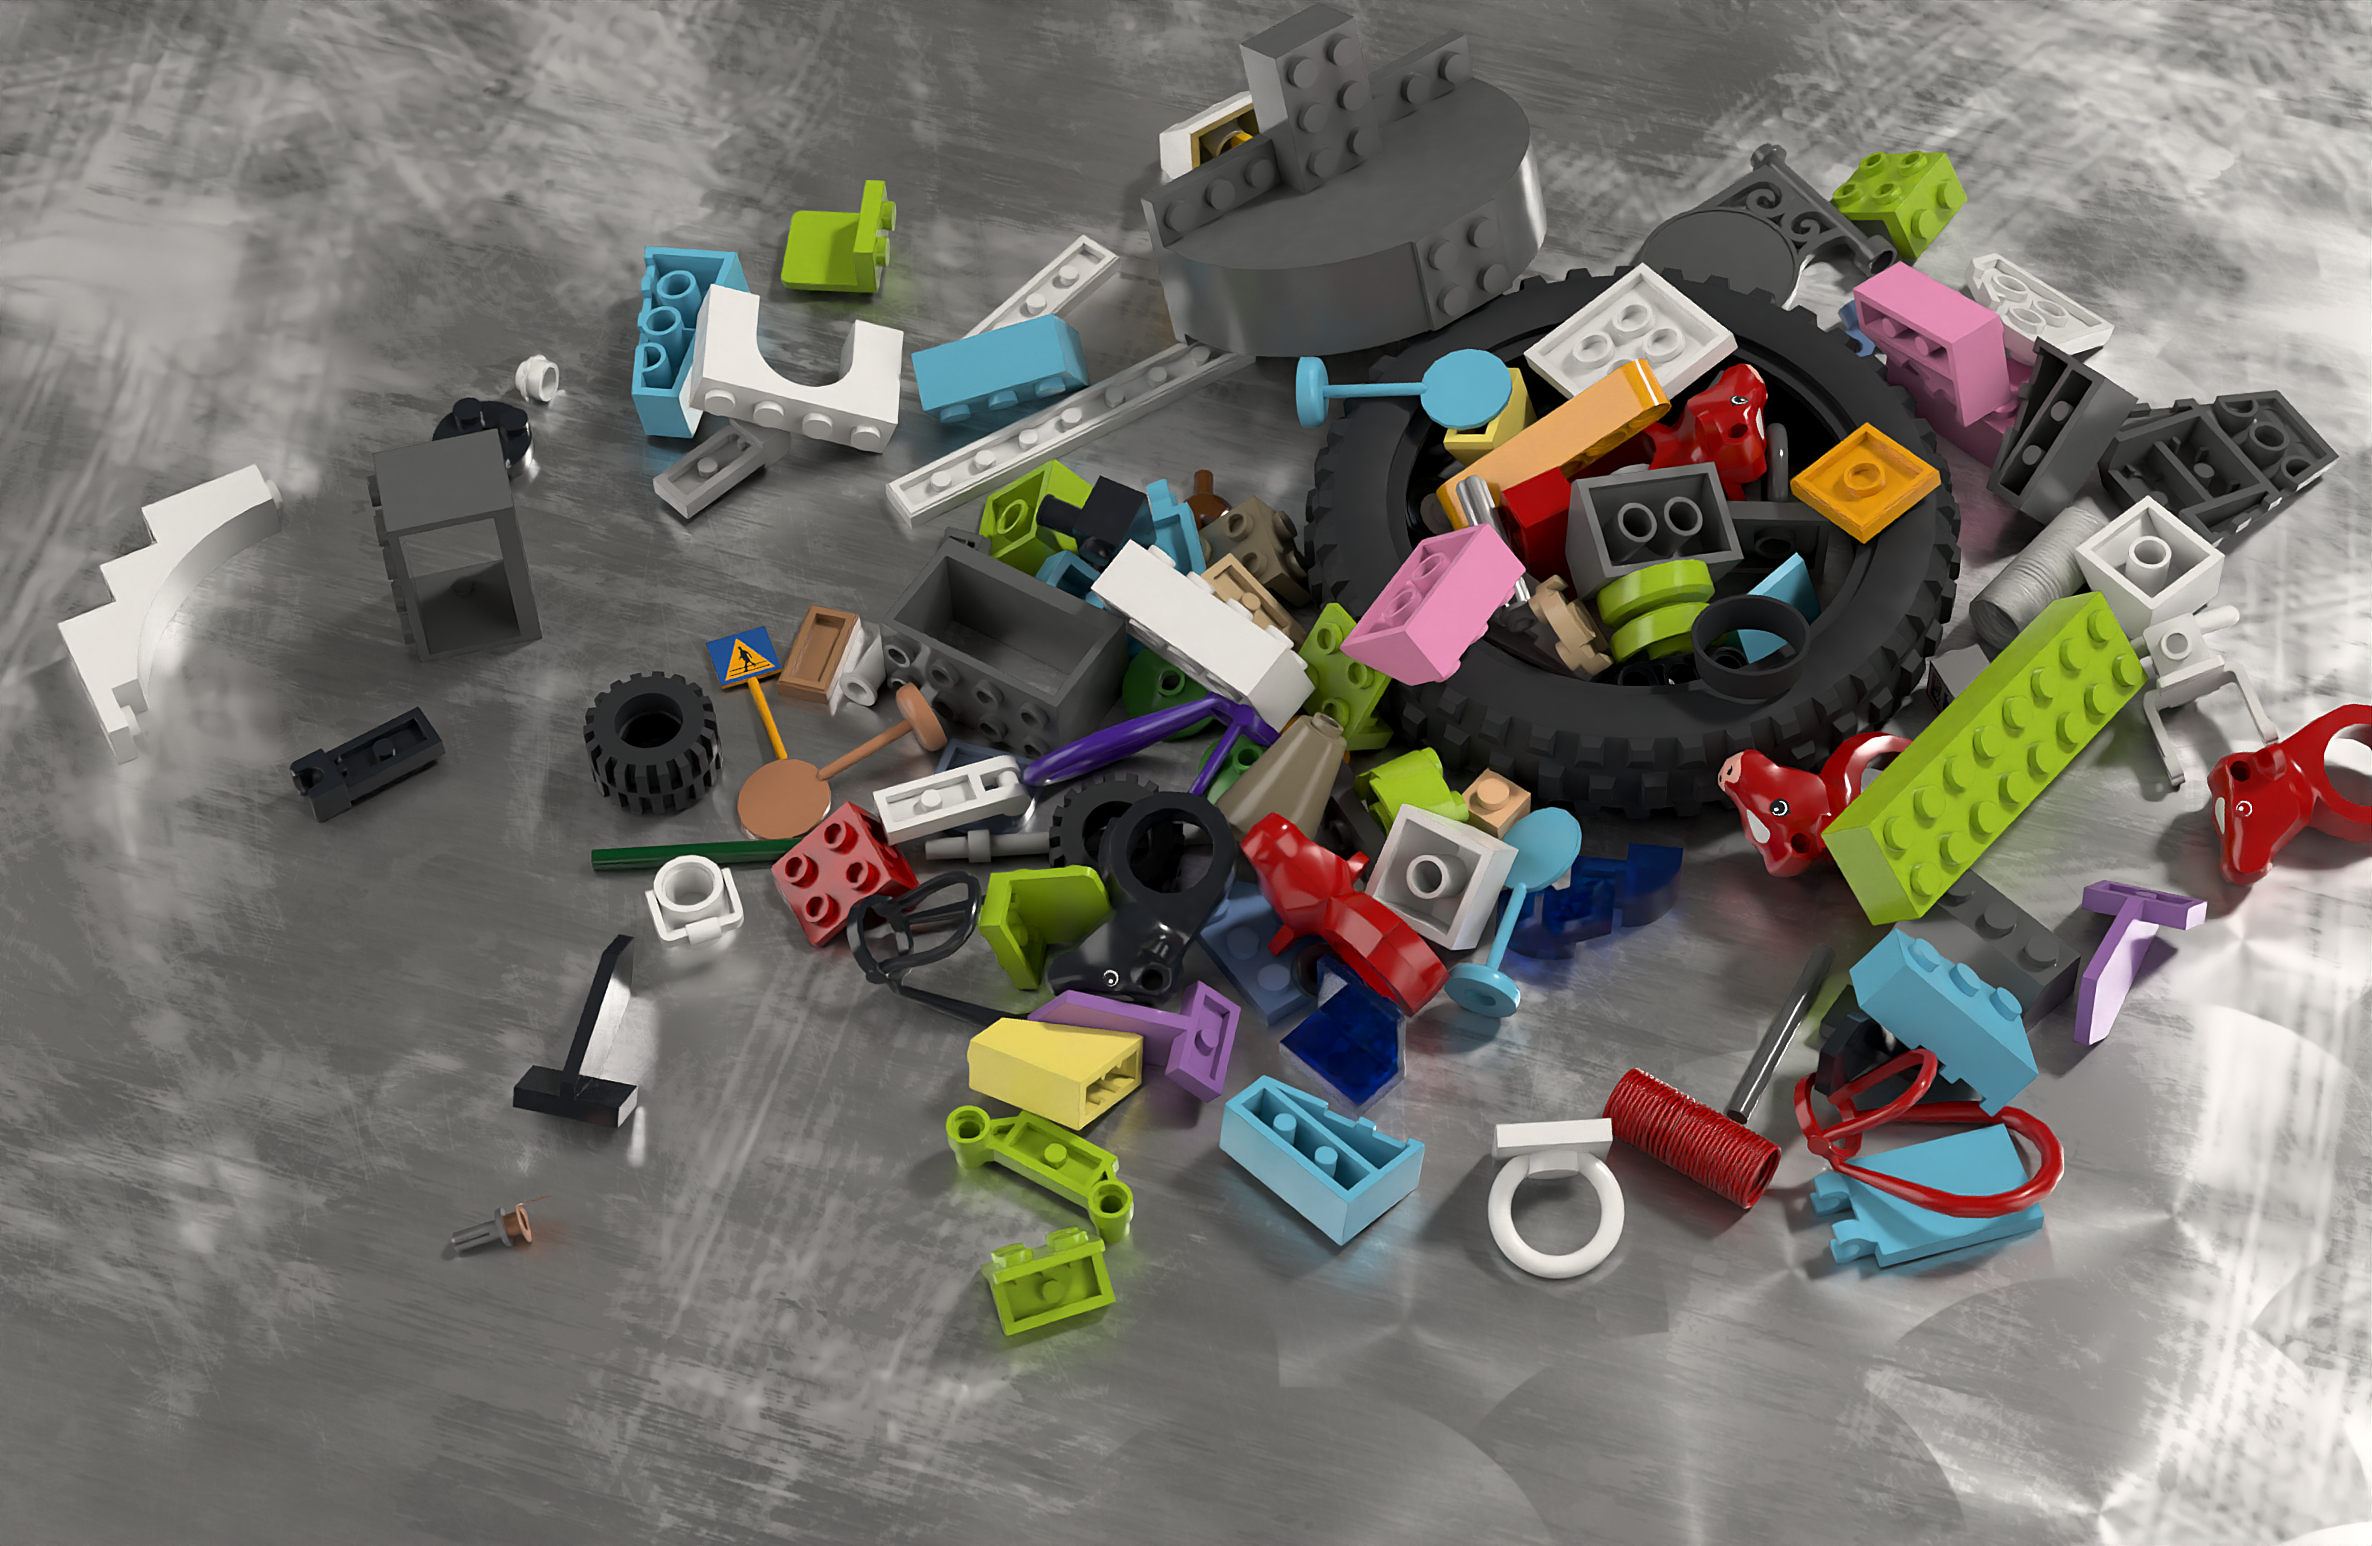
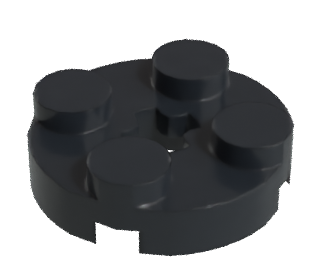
M473 397L457 401L453 405L452 412L440 421L432 438V441L497 428L507 474L510 475L511 481L525 472L532 462L535 453L528 416L524 410L503 402L479 401Z

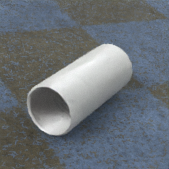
M2077 507L2065 508L1970 602L1969 615L1977 632L1987 642L1996 648L2004 650L2053 600L2071 597L2087 581L2074 557L2075 548L2103 529L2105 524L2087 510Z

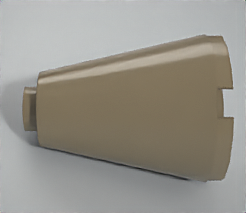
M1316 712L1314 717L1302 715L1217 799L1214 806L1225 815L1237 841L1241 843L1254 824L1273 812L1291 821L1305 837L1314 842L1347 747V741L1341 736L1344 729L1338 722L1319 712Z

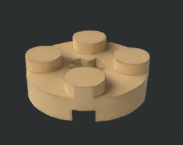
M1553 575L1536 587L1537 594L1528 599L1530 608L1544 626L1550 623L1561 641L1555 644V647L1565 664L1572 671L1579 667L1585 674L1590 673L1595 676L1614 664L1612 656L1602 654V652L1610 648L1608 641L1586 605L1579 601L1578 598L1570 603L1561 592L1569 587V585L1560 576Z

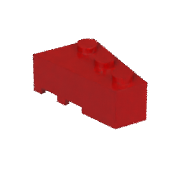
M1556 466L1501 491L1498 514L1501 521L1505 520L1502 525L1514 555L1526 568L1525 572L1540 583H1543L1553 575L1560 576L1569 585V587L1561 592L1571 603L1578 598L1565 556L1572 483L1569 484L1559 467Z

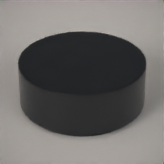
M1315 943L1303 948L1297 953L1291 965V977L1295 987L1301 994L1311 999H1325L1337 994L1344 988L1349 976L1348 964L1328 943Z

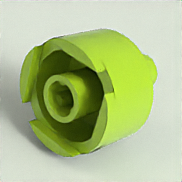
M1430 747L1421 751L1414 750L1364 772L1354 779V792L1360 801L1366 800L1369 814L1386 839L1402 804H1409L1461 823L1469 820L1468 808L1463 797L1456 790L1449 791L1442 777L1443 768L1440 759Z

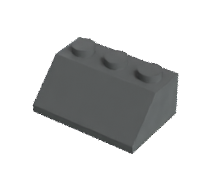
M1714 462L1576 479L1572 483L1565 556L1579 601L1593 600L1602 588L1614 580L1653 565L1675 560L1694 559L1704 561L1708 567L1712 583H1714L1744 559Z
M1970 868L1954 882L1921 918L1899 921L1893 927V929L1897 928L1915 940L1917 938L1926 940L1937 950L1939 955L1955 965L1958 963L1967 965L1976 973L1980 980L1995 989L2001 987L2009 991L2021 1005L2022 1012L2020 1016L2026 1034L2074 992L2081 954Z

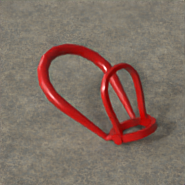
M1915 1049L1903 1053L1848 1082L1830 1097L1826 1096L1831 1104L1837 1106L1843 1122L1825 1130H1821L1817 1124L1810 1098L1812 1086H1815L1817 1072L1802 1077L1795 1085L1793 1097L1795 1113L1801 1130L1808 1140L1807 1147L1811 1153L1827 1159L1834 1171L1922 1209L1954 1218L1985 1219L2022 1212L2048 1197L2063 1176V1146L2047 1124L2022 1109L2005 1105L1991 1117L1979 1107V1101L1955 1100L1914 1105L1929 1089L1936 1075L1938 1060L1936 1054L1930 1050ZM1923 1063L1916 1081L1895 1101L1882 1108L1860 1111L1856 1109L1851 1097L1903 1069ZM1888 1121L1989 1123L1993 1125L2004 1123L2006 1128L2014 1130L2032 1141L2041 1154V1167L2033 1179L2014 1190L1989 1196L1957 1195L1848 1164L1845 1161L1855 1157L1861 1149L1863 1131ZM1846 1137L1843 1149L1832 1143Z

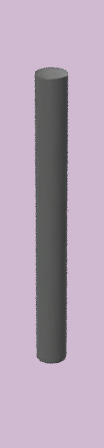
M1818 944L1815 947L1726 1113L1727 1117L1731 1118L1732 1121L1735 1120L1736 1123L1744 1125L1750 1118L1836 956L1835 951L1831 947L1824 944Z

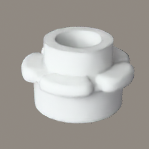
M543 355L530 357L527 362L521 363L517 370L516 387L529 403H533L535 399L549 401L554 396L559 382L557 365L554 362L547 361Z

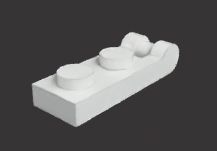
M1011 755L997 756L872 792L874 806L889 846L1001 813L1007 816H1016L1027 811L1032 804L1027 787L1018 781L1021 772L1015 757ZM989 785L998 787L989 791L984 789L985 786Z

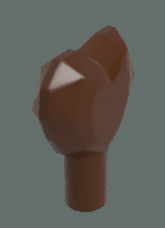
M1199 470L1194 474L1193 495L1183 502L1188 503L1194 514L1197 531H1200L1233 509L1224 498L1213 494L1214 475L1208 470Z

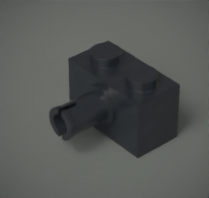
M1101 475L1083 508L1058 499L1049 493L1043 498L1036 514L1037 525L1045 526L1074 538L1080 559L1101 574L1130 539L1146 550L1151 545H1154L1157 540L1147 494Z

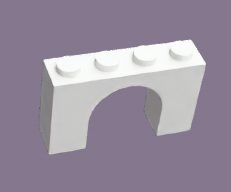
M715 284L710 285L697 314L689 399L690 408L706 411L713 415L727 416L756 423L763 427H773L806 435L813 439H823L848 445L863 451L883 454L898 425L903 331L855 320L841 349L839 381L821 387L804 386L791 382L777 374L760 354L756 340L760 296Z

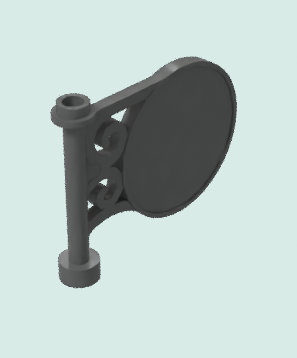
M1766 143L1757 148L1750 159V165L1753 167L1752 173L1694 209L1680 213L1659 225L1643 243L1638 254L1636 267L1644 263L1659 276L1664 267L1681 269L1684 280L1704 283L1710 275L1728 278L1731 290L1748 295L1758 287L1773 293L1776 296V305L1787 310L1797 293L1799 277L1803 269L1815 256L1824 250L1840 244L1848 245L1856 252L1854 265L1869 278L1891 267L1896 259L1897 250L1881 235H1875L1870 238L1866 236L1784 163L1786 160L1785 149L1780 145ZM1774 193H1776L1781 200L1780 204H1778L1776 207ZM1749 194L1746 199V210L1728 207ZM1758 204H1765L1768 209H1764L1758 206ZM1814 220L1821 221L1830 230L1820 234V226ZM1797 223H1800V234L1794 233L1791 230Z

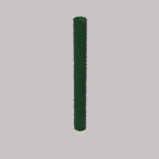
M805 837L593 849L591 851V863L593 871L663 867L667 862L677 857L688 855L706 857L715 864L780 860Z

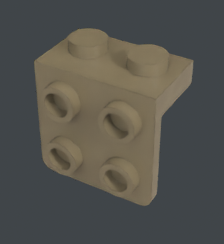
M1253 495L1198 531L1207 570L1231 553L1266 590L1269 588L1274 589L1298 608L1312 600L1308 586V570L1311 568L1305 565V557L1297 550L1294 538L1298 536L1297 529L1284 511H1274Z

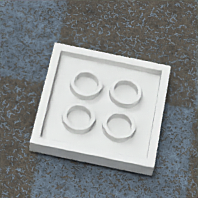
M1641 263L1524 352V356L1530 368L1569 400L1624 364L1638 359H1646L1668 400H1670L1731 354L1738 346L1733 334L1647 265Z

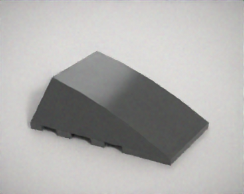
M2278 390L2221 395L2217 396L2215 402L2211 404L2199 405L2194 398L2175 400L2173 407L2151 409L2148 403L2135 404L2097 462L2102 486L2125 512L2148 495L2213 547H2217L2336 465L2340 456Z

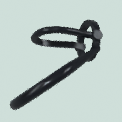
M962 870L950 871L918 885L899 897L869 895L857 900L850 907L847 916V937L851 952L859 967L866 973L865 977L868 982L872 984H886L894 994L983 1029H987L1002 1017L1027 1020L1028 1015L1031 1014H1013L902 985L903 978L911 971V968L928 965L949 957L958 951L973 934L978 923L981 905H984L986 895L981 896L979 880L973 874ZM957 883H965L968 886L967 900L907 916L901 912V910L948 886ZM868 907L874 908L877 915L886 917L891 925L898 944L897 957L877 962L871 955L863 934V918ZM964 918L961 926L946 942L933 949L914 954V941L910 925Z

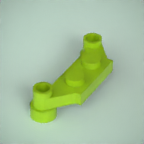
M962 1106L950 1113L946 1120L947 1140L949 1146L955 1151L957 1162L962 1167L974 1169L982 1166L986 1161H996L1087 1209L1091 1221L1096 1226V1233L1103 1241L1117 1243L1127 1237L1130 1230L1129 1222L1134 1214L1133 1195L1125 1183L1117 1180L1115 1175L1119 1169L1117 1156L1024 1109L1018 1116L991 1120L983 1109L976 1106Z

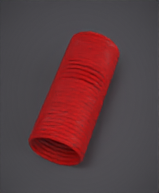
M1639 1067L1630 1069L1620 1079L1612 1091L1601 1119L1611 1118L1613 1136H1617L1623 1142L1626 1141L1628 1145L1631 1144L1637 1150L1640 1149L1642 1153H1648L1650 1157L1660 1160L1662 1164L1665 1163L1671 1169L1674 1168L1680 1174H1684L1695 1182H1699L1700 1185L1703 1184L1705 1188L1708 1187L1709 1190H1713L1719 1196L1722 1195L1724 1199L1727 1198L1729 1201H1733L1734 1204L1737 1203L1743 1209L1752 1207L1760 1199L1770 1184L1781 1159V1147L1779 1144L1775 1145L1774 1142H1770L1769 1139L1766 1140L1764 1136L1761 1137L1755 1131L1751 1132L1749 1128L1746 1129L1745 1126H1741L1735 1120L1732 1121L1731 1118H1727L1725 1115L1722 1116L1720 1112L1717 1113L1716 1110H1712L1706 1104L1701 1105L1700 1101L1696 1102L1688 1094L1684 1095L1682 1091L1679 1092L1677 1088L1674 1089L1673 1086H1669L1663 1080L1660 1081L1653 1075L1650 1076L1648 1072L1645 1073Z

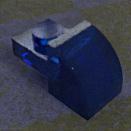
M1629 843L1627 860L1577 856L1571 866L1569 904L1583 905L1597 910L1605 908L1622 909L1621 927H1638L1650 924L1669 912L1678 898L1683 848Z
M1603 877L1560 890H1556L1551 884L1540 891L1527 893L1507 948L1534 959L1567 960L1575 958L1576 943L1611 934L1615 888ZM1509 889L1500 891L1495 937L1513 892Z

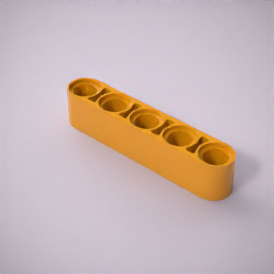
M1638 359L1617 368L1447 480L1436 490V496L1454 530L1468 528L1470 526L1456 492L1458 482L1472 475H1478L1480 478H1483L1486 481L1498 512L1501 491L1556 466L1559 467L1566 479L1570 478L1659 420L1670 410L1672 405L1647 360Z

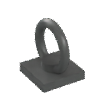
M1772 423L1765 431L1767 448L1764 456L1767 469L1761 475V501H1726L1744 557L1728 573H1772L1797 552L1804 560L1808 574L1823 575L1831 521L1805 502H1787V432L1783 425Z

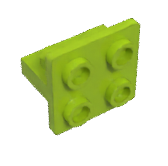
M1071 1226L1046 1234L1047 1244L1031 1249V1247H1024L1023 1242L991 1251L993 1261L981 1264L980 1267L983 1276L989 1281L1004 1334L1009 1336L1115 1303V1296L1102 1252L1106 1250L1102 1238L1086 1232V1230H1078V1226Z

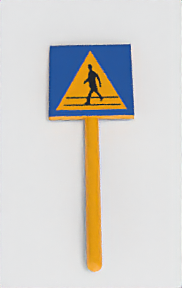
M765 626L705 643L722 689L748 683L777 759H787V753L757 680L782 672Z

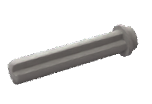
M1472 475L1458 482L1456 492L1469 526L1472 527L1488 522L1513 552L1486 481L1478 475ZM1523 576L1513 586L1515 593L1501 607L1502 612L1499 615L1501 623L1508 626L1511 632L1527 630L1539 622L1528 603V599L1531 596Z

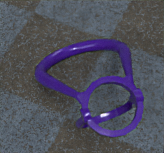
M1208 691L1203 699L1127 720L1054 750L1032 762L1025 769L1023 777L1027 784L1036 787L1077 777L1131 756L1214 715L1228 725V729L1187 792L1202 797L1240 735H1244L1250 740L1269 748L1281 737V734L1256 716L1250 706L1246 704L1239 705L1218 693Z

